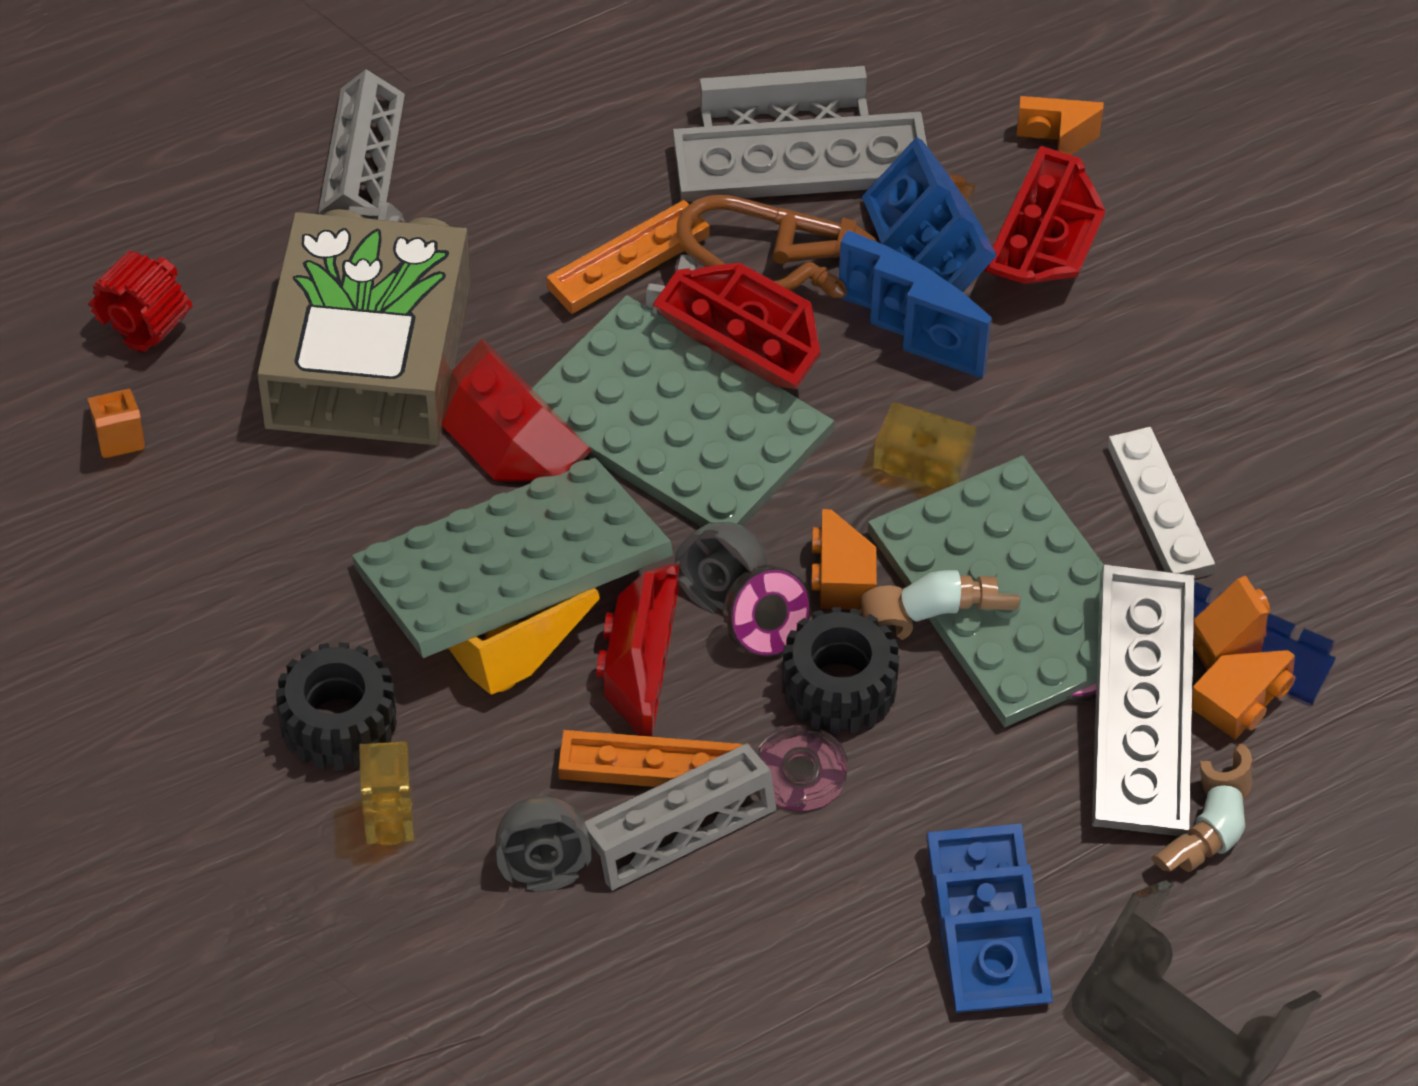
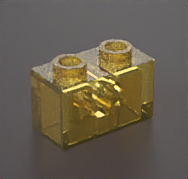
M892 402L875 441L873 468L882 470L892 476H902L925 483L934 489H945L963 481L974 455L977 427Z
M408 742L359 744L361 799L367 844L379 843L389 846L404 841H414L413 791Z

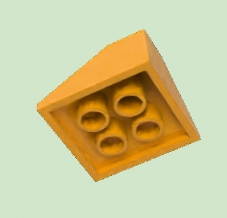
M595 588L448 649L469 678L492 695L509 690L515 683L531 676L600 599L598 590Z

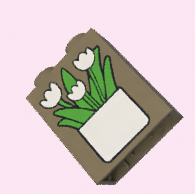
M344 209L331 210L324 215L295 212L258 369V382L265 429L439 446L451 373L455 366L471 285L467 228L450 227L441 220L429 217L416 218L409 223L365 219L358 213Z

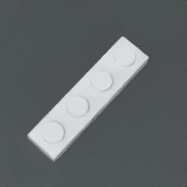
M1151 427L1109 436L1108 449L1165 572L1194 575V579L1212 575L1215 562Z

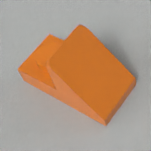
M1020 96L1017 136L1057 139V151L1072 155L1100 137L1104 102Z
M130 388L87 398L103 458L131 453L145 448L140 412Z

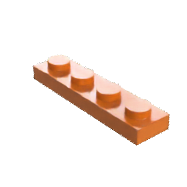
M682 200L546 277L547 289L573 314L685 251L679 242L676 226L680 214L689 204ZM701 216L697 217L692 223L691 230L694 238L699 243L710 237V225Z
M563 730L558 774L559 779L657 787L744 744Z

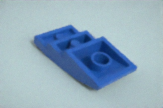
M915 137L862 196L881 244L924 265L962 292L997 256L967 201L923 140Z
M847 230L840 243L839 279L844 282L848 291L847 295L843 296V300L871 309L870 324L903 335L904 351L983 379L987 367L992 317L961 290L924 265L886 245Z
M1022 823L927 832L926 843L934 899L955 1013L1052 1004L1053 997L1040 907L1036 906L1031 865L1027 864Z

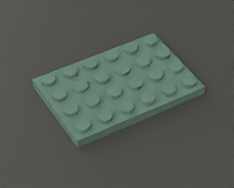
M628 295L532 388L592 449L587 456L596 458L609 470L700 527L715 522H732L744 526L834 432V420L782 388L774 386L711 350L709 347L685 335L668 319L659 314H653V310Z
M1023 455L868 521L869 535L906 587L931 572L958 570L959 575L971 576L973 581H976L978 576H995L998 582V593L1018 594L1020 596V604L1017 610L977 609L976 604H972L970 609H959L957 613H945L928 618L1004 728L1074 697L1072 694L1096 684L1100 572L1104 564Z
M596 458L576 462L566 473L556 476L539 477L528 485L508 493L497 494L490 500L468 509L454 511L448 517L428 525L414 527L408 533L386 542L372 544L366 550L353 554L352 558L355 570L422 658H425L673 556L671 540Z

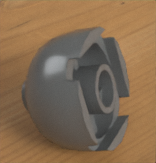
M715 522L701 527L680 544L675 554V563L680 560L679 566L682 572L679 575L680 586L693 602L712 613H715L717 611L716 607L723 611H730L727 615L733 614L734 604L740 590L751 578L767 571L768 567L765 549L755 534L744 526L732 522Z
M542 795L531 796L518 801L504 814L496 830V859L499 870L504 878L513 883L512 878L524 882L527 890L536 892L551 891L572 884L579 878L578 871L584 867L585 863L588 867L591 861L590 834L585 821L576 808L561 798Z

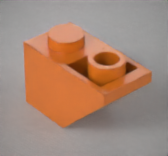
M822 509L821 527H812V554H820V564H812L811 591H820V609L841 607V610H851V608L861 610L860 598L865 592L875 588L877 585L876 546L833 510Z
M1246 575L1232 583L1193 620V649L1207 671L1222 655L1262 652L1264 637H1266L1268 614H1270V605L1261 589L1255 590Z
M1288 650L1222 655L1193 686L1192 710L1236 740L1246 728L1253 730L1261 722L1267 711L1266 706L1275 696L1281 699L1291 689L1296 679V676L1293 675L1295 655Z

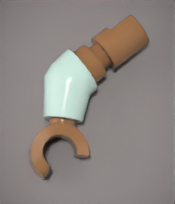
M958 570L928 573L904 589L891 585L878 586L868 590L860 598L861 616L866 618L871 614L878 618V627L895 625L896 636L901 640L908 637L913 631L912 620L918 622L945 613H957L959 609H970L972 604H976L977 609L1017 610L1020 604V596L1018 594L998 593V582L995 576H978L976 581H973L971 576L959 575Z
M1238 744L1235 748L1232 771L1218 772L1213 769L1211 761H1200L1201 785L1207 794L1203 813L1196 818V825L1189 829V835L1182 834L1152 856L1151 860L1160 869L1172 871L1179 865L1185 871L1191 872L1205 861L1204 856L1209 858L1216 853H1226L1240 840L1245 830L1243 800L1250 794L1252 788V756L1246 745Z

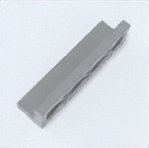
M865 66L701 78L700 112L703 127L712 126L711 118L728 117L735 121L733 125L758 123L753 120L758 114H769L776 118L774 122L799 120L794 117L799 111H811L817 115L815 119L836 118L841 116L835 112L839 108L857 107L859 116L869 115L866 102L867 76Z
M367 69L341 88L318 214L324 215L326 212L336 209L347 210L349 206L380 208L381 202H387L405 94ZM376 93L390 101L388 111H383L376 98ZM371 123L377 124L383 136V142L378 143L370 128ZM366 154H371L378 168V173L373 174L365 160ZM365 185L373 200L372 204L358 196L360 186Z
M746 743L585 821L590 834L591 845L601 858L605 883L613 891L776 811L771 770ZM759 791L760 800L746 807H740L748 795ZM716 811L719 812L713 823L703 828L699 827L707 815ZM678 832L672 843L662 848L658 847L665 836ZM636 852V855L629 864L617 869L615 860Z

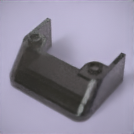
M1165 880L1134 892L1073 994L1072 1007L1076 1018L1162 1086H1258L1284 1058L1322 995L1315 990L1284 1004L1276 1018L1265 1015L1257 1016L1246 1022L1238 1035L1163 979L1172 962V947L1167 937L1150 924L1174 885Z

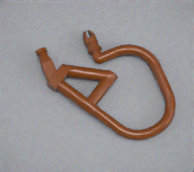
M710 195L694 201L682 211L676 226L677 236L684 250L704 267L726 264L701 246L692 234L691 226L693 221L703 213L711 210L735 211L779 224L773 251V260L778 264L831 257L840 258V243L847 230L876 242L878 241L857 226V221L842 217L841 223L731 195ZM796 229L834 239L830 241L793 244ZM806 262L785 278L774 281L792 291L810 278L812 285L815 287L819 286L832 298L843 299V296L845 297L848 293L842 280L830 274L826 267L820 268L813 262Z

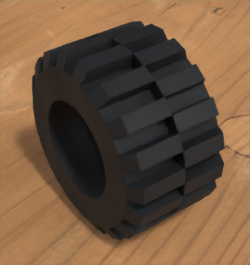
M832 607L831 613L824 614L822 610L813 612L812 620L801 619L797 623L796 631L791 630L789 632L783 649L782 693L785 694V702L788 708H795V717L801 722L807 719L811 720V728L820 731L822 727L830 728V734H840V729H848L850 734L859 732L860 725L864 724L870 728L877 724V716L884 718L890 711V703H894L897 691L899 647L896 639H891L890 629L886 625L878 627V618L871 614L865 618L860 616L861 610L851 608L850 613L841 612V607ZM831 664H846L858 669L860 673L850 677H834L820 669Z
M339 642L338 647L329 648V643L319 645L318 651L312 652L310 649L301 652L300 661L292 659L286 665L287 673H281L278 679L279 689L276 690V702L282 737H285L286 746L290 752L297 751L299 760L305 764L310 760H314V767L323 770L326 765H334V771L344 770V765L352 763L354 768L364 765V758L367 756L374 760L381 754L380 746L387 747L392 740L391 732L395 731L397 724L394 686L388 667L383 668L382 660L376 654L368 657V649L358 646L355 650H352L349 647V643ZM336 699H345L357 703L352 709L337 714L323 713L316 710L323 703Z

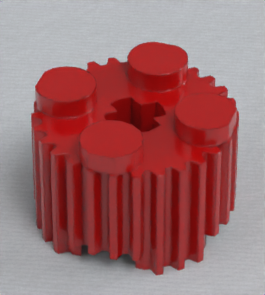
M128 251L95 282L94 290L92 291L95 296L88 302V305L92 307L91 313L96 315L95 320L100 321L103 326L107 322L111 323L113 329H117L120 335L126 336L122 342L130 350L134 348L136 352L141 350L143 353L152 345L156 346L186 317L193 305L185 292L180 289L182 287L181 284L176 283L178 272L172 263L163 257H159L156 261L153 258L150 260L147 255L142 256L139 252L136 253L134 251Z

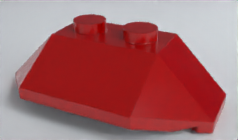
M1043 146L1039 147L993 246L997 256L984 269V272L1023 284L1079 276L1106 213L1093 183L1085 172V166L1080 157Z
M740 262L707 266L690 270V268L679 269L674 273L653 303L654 308L685 335L776 387L797 389L821 355L811 302Z
M481 339L452 370L442 426L495 481L532 482L539 477L560 475L569 471L573 464L582 461L592 451L485 340Z
M668 564L643 573L618 595L615 613L607 612L605 618L604 640L610 641L608 651H599L596 677L604 678V697L639 736H654L679 595V565Z

